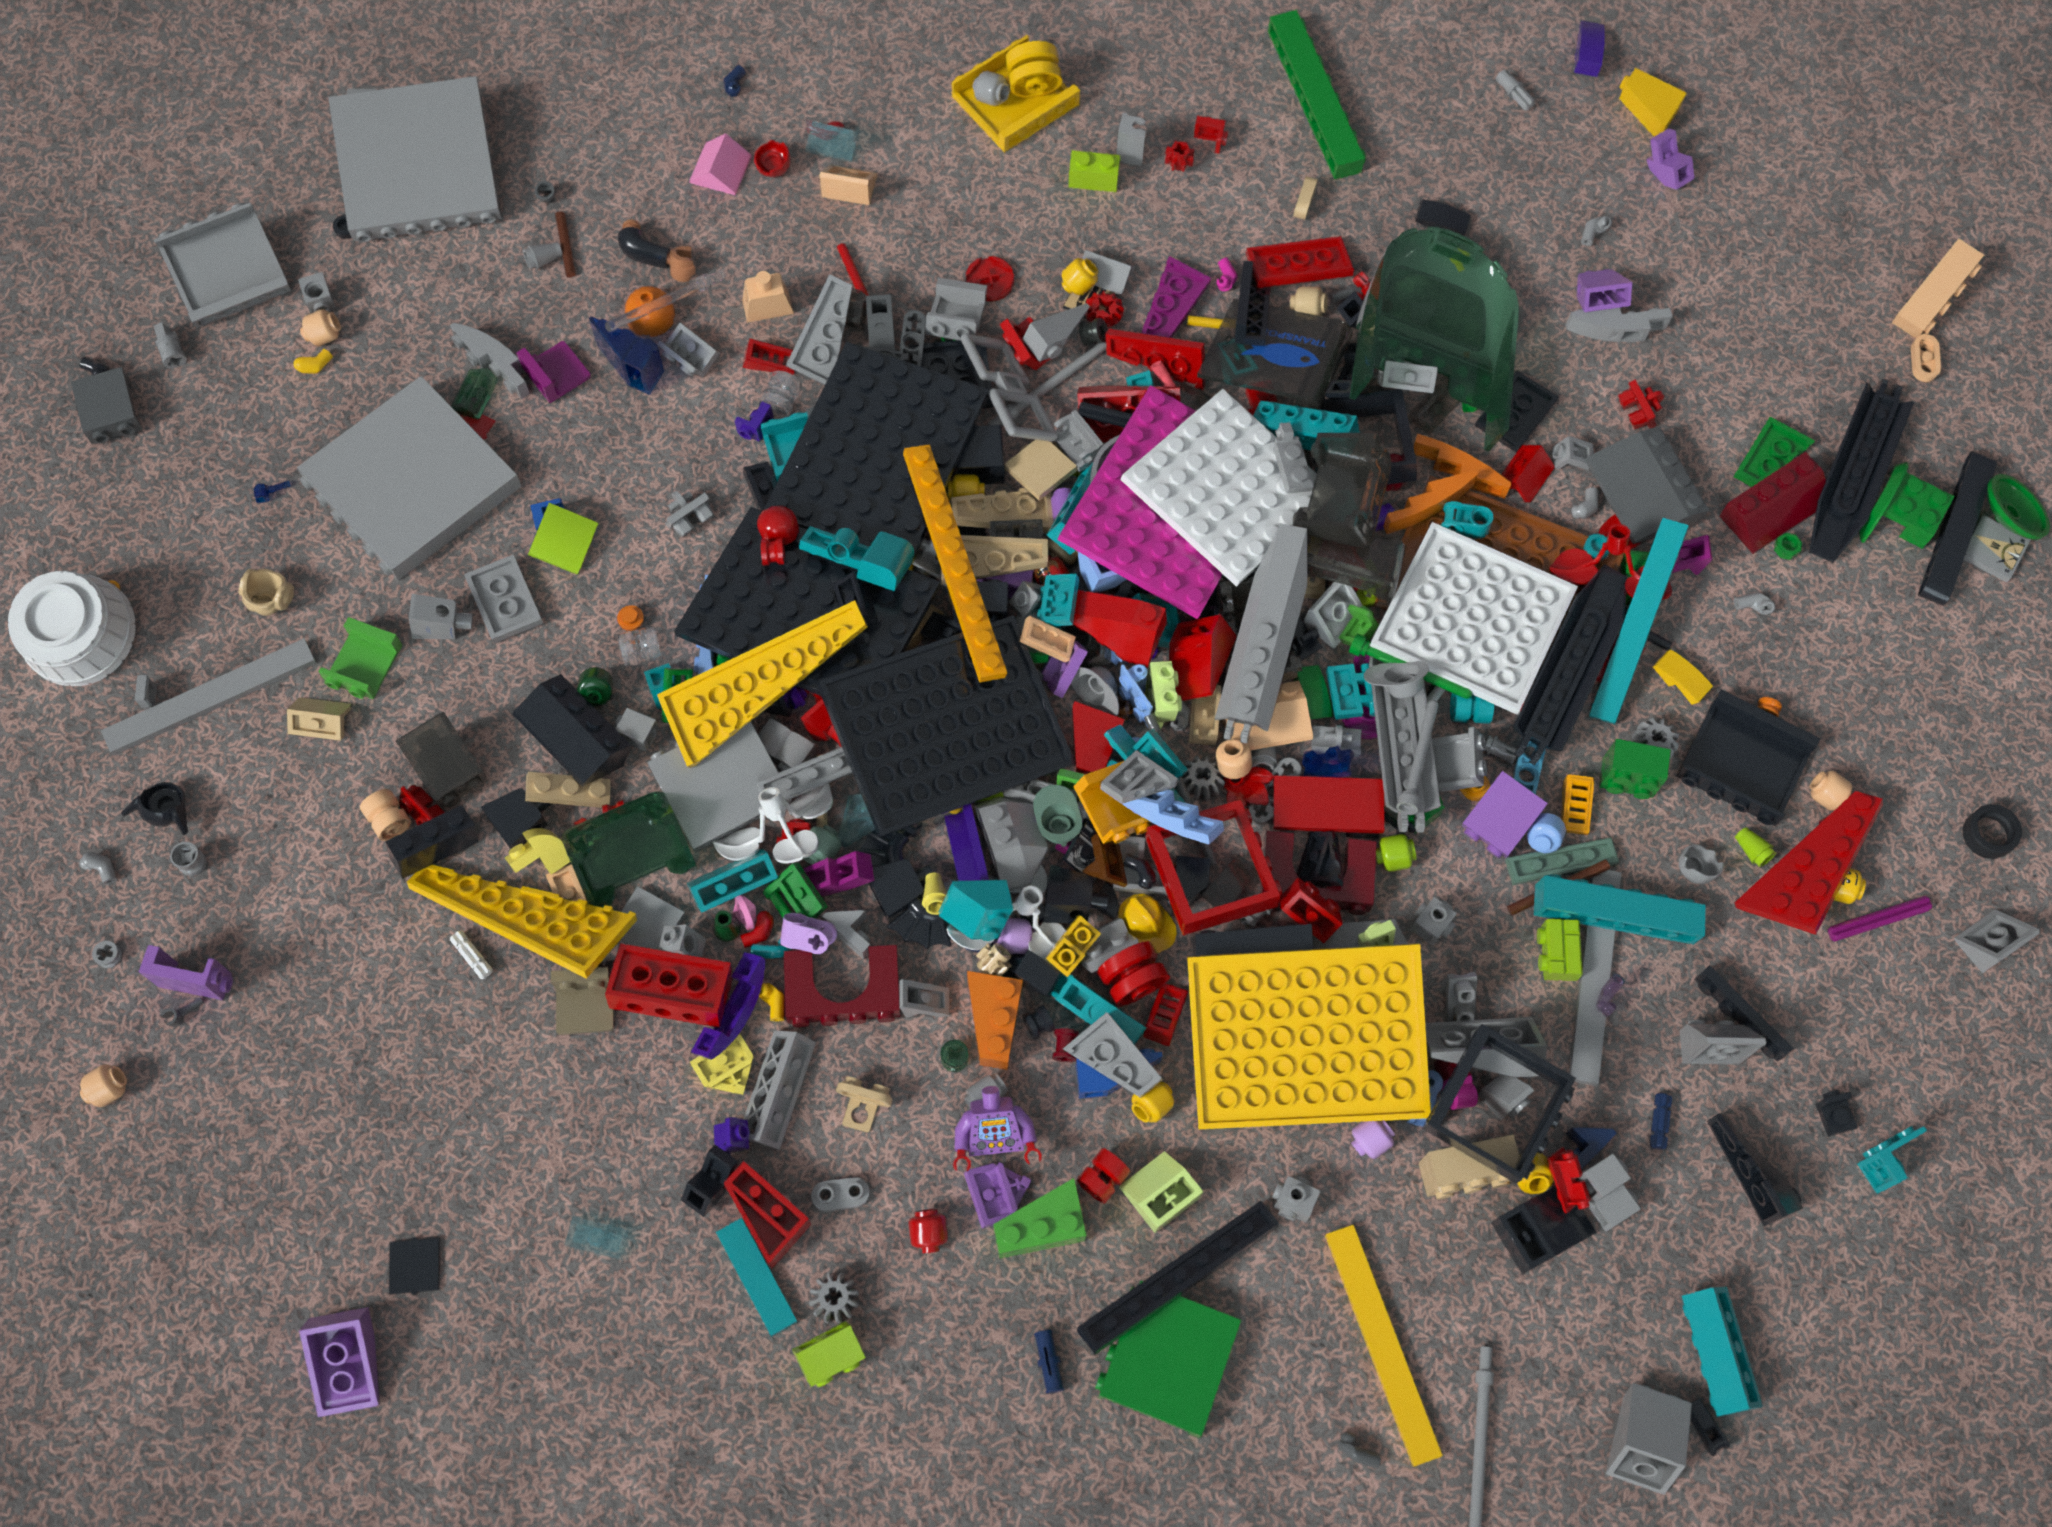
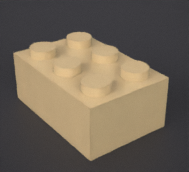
M1514 1135L1472 1143L1513 1168L1520 1157ZM1454 1147L1430 1151L1418 1163L1427 1197L1436 1195L1437 1200L1453 1197V1193L1464 1190L1465 1194H1471L1481 1191V1187L1492 1184L1493 1188H1500L1510 1184V1180Z

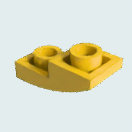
M1671 649L1667 650L1653 666L1669 687L1676 685L1691 705L1699 703L1713 687L1697 668Z
M1078 915L1045 959L1068 977L1085 957V953L1101 933L1082 916Z

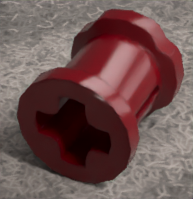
M1068 1028L1055 1029L1056 1051L1052 1054V1059L1058 1062H1076L1077 1058L1063 1050V1048L1079 1036V1031Z

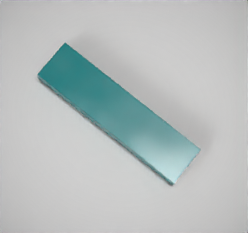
M742 1217L717 1231L716 1234L770 1336L773 1337L798 1322Z

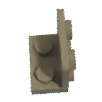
M608 967L596 968L587 979L570 970L551 971V983L556 989V1032L558 1035L614 1030V1009L609 1008L605 996L611 975Z

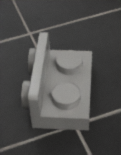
M1118 918L1097 928L1101 935L1087 950L1085 957L1080 963L1089 972H1095L1110 957L1139 942L1137 938L1128 933L1123 919Z

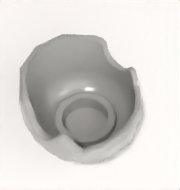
M1691 844L1684 848L1679 855V869L1683 876L1691 883L1707 884L1718 878L1723 872L1724 863L1717 861L1716 851L1706 849L1702 845Z

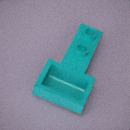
M810 526L801 538L799 549L813 555L858 569V579L892 591L896 590L914 558V548L909 541L883 531L878 533L869 547L860 544L858 535L849 528H841L834 535Z

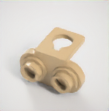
M847 1076L845 1081H841L836 1087V1092L850 1097L842 1124L845 1127L868 1133L870 1132L877 1107H891L893 1099L889 1094L890 1089L878 1084H873L872 1089H866L861 1086V1080ZM860 1103L866 1104L865 1109L868 1112V1118L864 1123H855L852 1120L851 1114L854 1109L860 1106Z

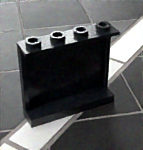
M1721 689L1713 699L1676 777L1682 779V782L1687 786L1698 787L1706 791L1707 795L1713 799H1722L1732 804V807L1739 812L1752 814L1757 817L1759 822L1765 825L1776 826L1784 818L1785 814L1783 812L1810 754L1818 746L1821 738Z

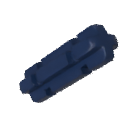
M1657 1093L1654 1098V1106H1657V1108L1653 1109L1651 1132H1654V1135L1650 1136V1147L1664 1150L1668 1146V1137L1665 1136L1669 1134L1671 1111L1668 1108L1672 1107V1096L1665 1093Z

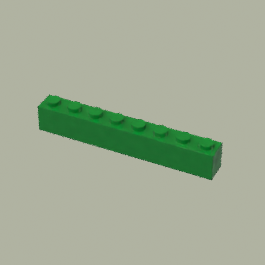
M1297 10L1270 16L1269 36L1334 180L1362 173L1363 165L1366 162L1365 151L1359 147L1357 134L1349 125L1348 114L1345 110L1343 111L1337 92H1334L1331 86V77L1323 68L1322 57L1317 55L1315 51L1314 40L1311 36L1309 37L1306 31L1305 20L1300 18Z

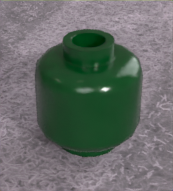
M590 667L580 674L577 691L593 707L602 706L611 699L613 678L603 668Z

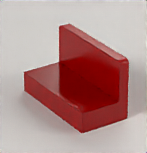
M1522 445L1501 475L1511 482L1510 489H1517L1524 502L1530 503L1555 466L1542 445Z

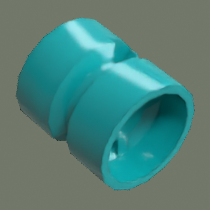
M1451 693V722L1467 723L1469 719H1472L1476 724H1491L1494 704L1473 694L1471 698L1464 699Z

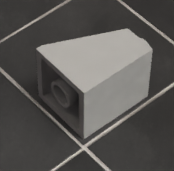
M1632 1383L1623 1396L1605 1474L1665 1495L1686 1467L1692 1403L1674 1395L1658 1392L1646 1385Z

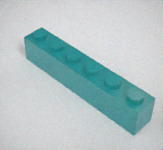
M1557 874L1544 875L1535 884L1534 916L1550 919L1578 920L1583 925L1692 945L1705 936L1706 905L1695 903L1692 899L1677 900L1669 898L1665 894H1644L1638 889H1617L1611 884L1595 885L1590 884L1584 879H1563Z

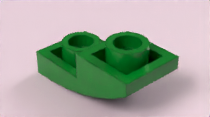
M1319 665L1292 668L1294 681L1300 682L1306 696L1310 720L1333 717L1328 690Z

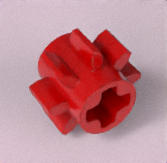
M1174 141L1172 147H1166L1165 164H1170L1172 171L1181 170L1185 172L1187 165L1193 166L1194 149H1190L1187 142Z

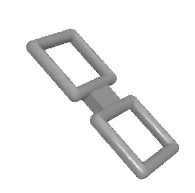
M963 334L961 342L980 379L995 382L998 389H990L988 395L1008 435L1043 441H1056L1058 435L1038 396L1027 393L1024 387L1028 385L1029 379L1022 365L1015 358L1012 346L1002 339ZM975 346L1003 350L1014 374L988 371ZM1003 400L1030 404L1043 430L1015 426Z

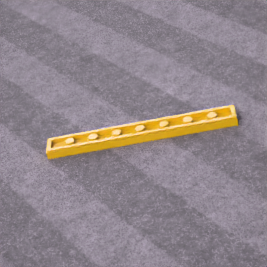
M1354 1225L1326 1234L1327 1243L1412 1466L1414 1467L1442 1457L1441 1450Z

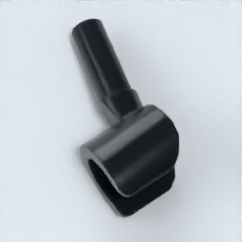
M1384 811V820L1396 829V835L1404 834L1399 832L1397 820ZM1409 822L1408 831L1414 833L1415 826Z

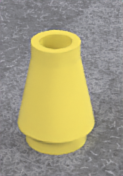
M933 872L925 877L926 883L922 905L928 913L938 915L947 891L943 884L942 876L939 873Z

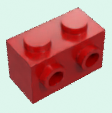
M1297 878L1280 896L1281 910L1300 925L1312 924V935L1322 943H1325L1343 924L1340 913L1341 908L1331 898L1327 900L1323 898L1314 884L1309 881L1305 883L1300 878Z

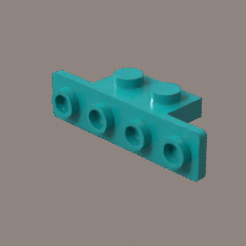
M1121 725L1111 728L1104 733L1111 747L1124 760L1137 750L1177 777L1178 780L1188 771L1154 728L1147 731L1137 743ZM1174 788L1168 789L1174 792L1175 801L1186 803Z

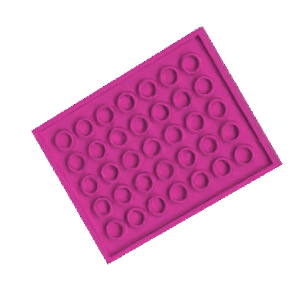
M1150 385L1057 540L1198 619L1219 582L1222 573L1120 480L1129 468L1196 412L1194 409Z

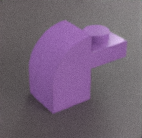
M1668 128L1650 139L1652 156L1647 158V163L1650 171L1663 185L1677 190L1695 179L1692 157L1678 152L1675 130Z

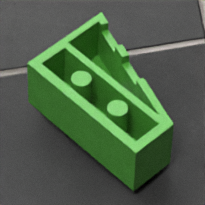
M1074 1178L994 1224V1235L999 1259L1080 1243L1086 1240V1231Z

